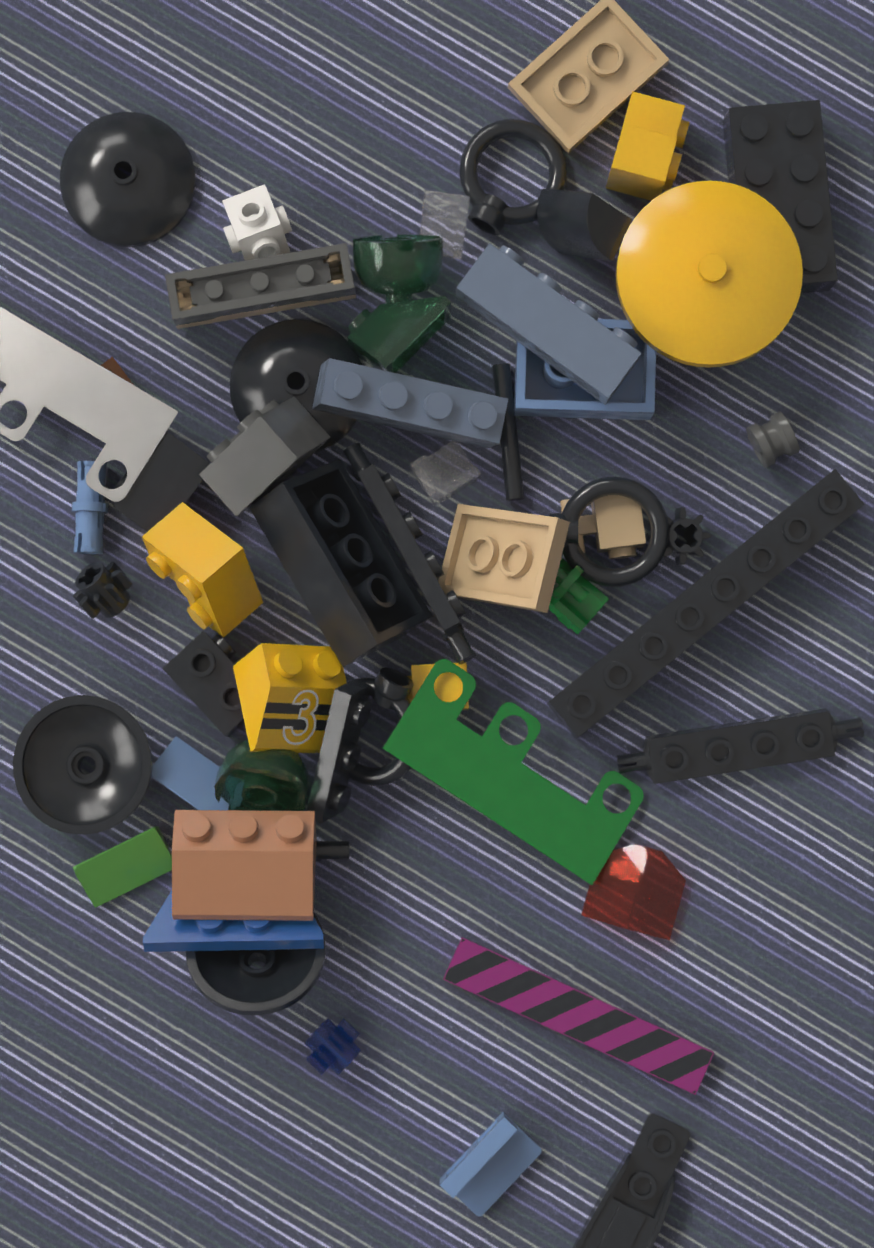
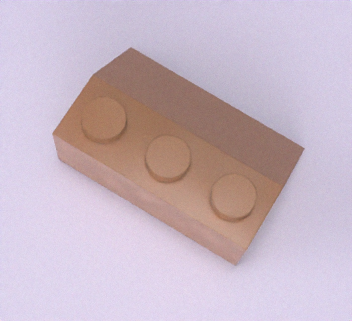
M175 810L172 838L173 919L313 921L317 847L315 811Z

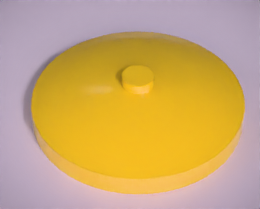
M722 181L686 183L654 198L638 213L630 224L623 238L616 264L618 298L629 324L638 336L652 349L673 361L707 368L722 367L744 361L771 344L783 331L796 309L803 279L800 249L791 227L781 213L757 193L745 187Z

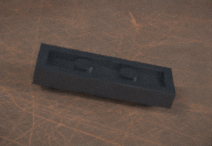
M358 680L348 682L334 690L307 811H315V821L323 823L342 813L351 797V788L348 787L351 770L358 763L361 754V746L358 744L361 728L366 724L371 712V703L368 701L371 685Z

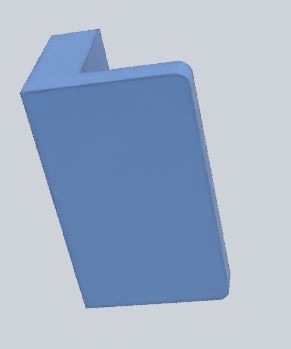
M502 1112L439 1178L440 1186L452 1198L457 1196L476 1216L481 1217L541 1154V1148L513 1120Z

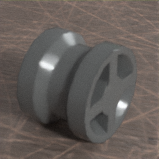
M780 411L771 415L769 422L763 425L755 423L746 428L751 446L765 468L774 465L776 459L784 454L792 456L800 451L794 431Z

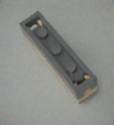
M347 243L165 274L172 320L177 329L356 298Z

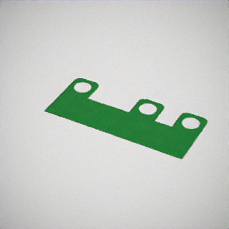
M447 659L437 661L382 749L590 885H593L643 801L644 794L642 789L620 773L609 771L604 774L587 804H583L522 763L540 733L541 725L537 718L516 704L507 702L500 706L483 736H480L457 721L458 716L476 688L474 677ZM445 672L456 674L463 684L461 696L453 702L440 700L434 691L436 678ZM511 715L521 717L528 727L526 739L518 745L505 743L499 734L502 720ZM612 784H621L630 792V805L622 813H612L603 804V793Z

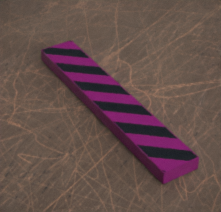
M461 937L443 977V980L694 1095H696L714 1055V1052L464 937Z

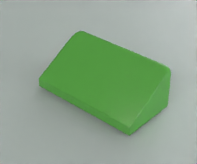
M155 826L72 868L93 906L96 908L172 871V853L159 826Z

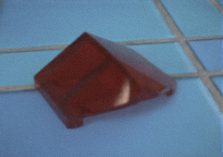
M638 844L614 850L593 885L589 884L581 916L627 930L670 940L686 880L660 850Z

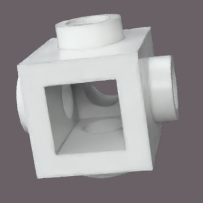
M265 184L222 200L231 225L224 227L223 230L232 253L242 251L244 259L251 260L290 252L284 235L292 232L290 222L283 205L274 208Z

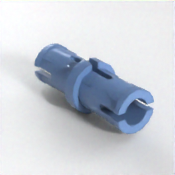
M95 461L77 462L76 502H72V512L75 513L76 523L73 553L103 554L104 514H108L109 504L105 503L103 495L91 489L86 483V475ZM107 463L99 471V481L104 487Z

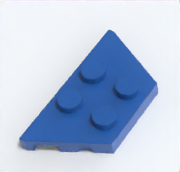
M171 890L143 936L144 952L324 949V935L315 918H313V921L173 919Z

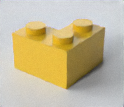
M632 91L606 189L652 201L661 195L662 189L668 191L672 188L682 154L674 152L675 147L683 148L690 123L689 121L681 120L685 105Z
M183 502L142 536L149 553L146 557L148 565L160 578L165 579L168 576L176 582L178 589L188 599L190 604L187 608L188 614L202 629L210 627L224 638L263 604L243 547Z

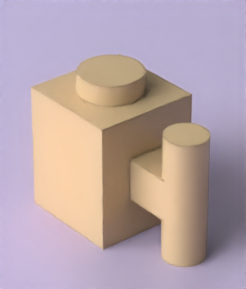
M619 495L604 496L591 503L592 515L580 516L578 522V543L583 553H585L583 536L595 534L597 552H608L609 559L637 556L636 548H642L646 544L641 506L635 501ZM569 499L560 501L561 512H563Z

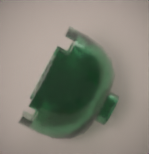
M397 234V237L382 238V235L353 238L355 273L361 284L370 292L385 295V303H413V294L430 289L436 283L441 273L443 237L423 234Z
M246 739L236 744L222 760L214 785L215 798L219 802L222 797L229 804L228 810L303 811L308 795V770L299 753L286 749L250 752L249 742Z

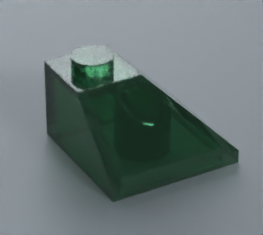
M446 296L380 304L372 313L365 309L349 325L348 329L352 333L347 337L348 343L372 368L397 373L451 319V301Z

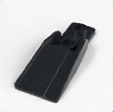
M650 1113L647 1116L631 1153L627 1152L610 1178L585 1222L573 1248H653L673 1194L676 1180L675 1168L690 1138V1132L687 1128L655 1113Z

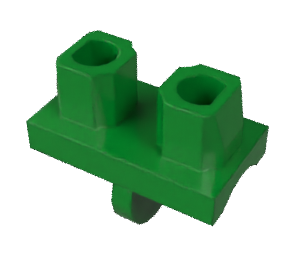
M561 557L549 610L568 629H572L576 634H579L609 598L592 583L581 577L584 570L579 565L572 569L568 562Z

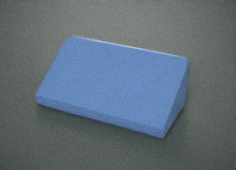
M177 736L152 766L151 777L197 810H236L250 791L249 787Z

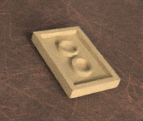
M600 0L508 83V89L569 154L631 97L632 91L638 92L668 65L669 58L615 0Z
M458 504L442 565L445 575L439 577L438 582L445 594L454 590L457 598L548 613L570 522L557 517Z

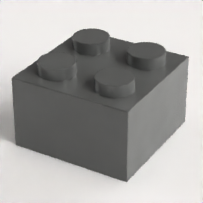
M295 396L281 404L274 399L260 411L256 409L237 426V429L240 431L230 440L225 439L207 455L211 464L199 475L233 514L238 516L284 482L331 437Z

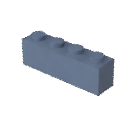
M489 243L457 286L456 297L606 405L639 360L641 352L635 349L638 344L637 341L620 328L615 327L613 331H610L597 320L600 315L588 304L581 300H577L573 304L559 294L562 287L546 274L540 272L536 277L522 267L525 262L523 258L509 247L502 245L500 249H497Z
M329 358L321 364L312 409L490 448L500 444L508 398Z

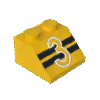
M261 643L233 665L250 752L320 753L334 690L347 683L344 667H342L330 646Z

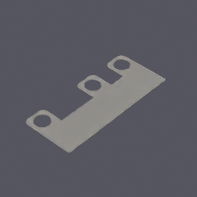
M0 307V381L6 384L0 394V410L4 404L13 400L22 402L27 409L26 420L18 428L8 429L0 422V434L12 441L22 440L43 407H46L106 443L87 473L86 483L91 489L113 502L123 500L175 419L178 411ZM111 460L122 462L127 469V478L124 484L116 489H107L99 481L101 467Z

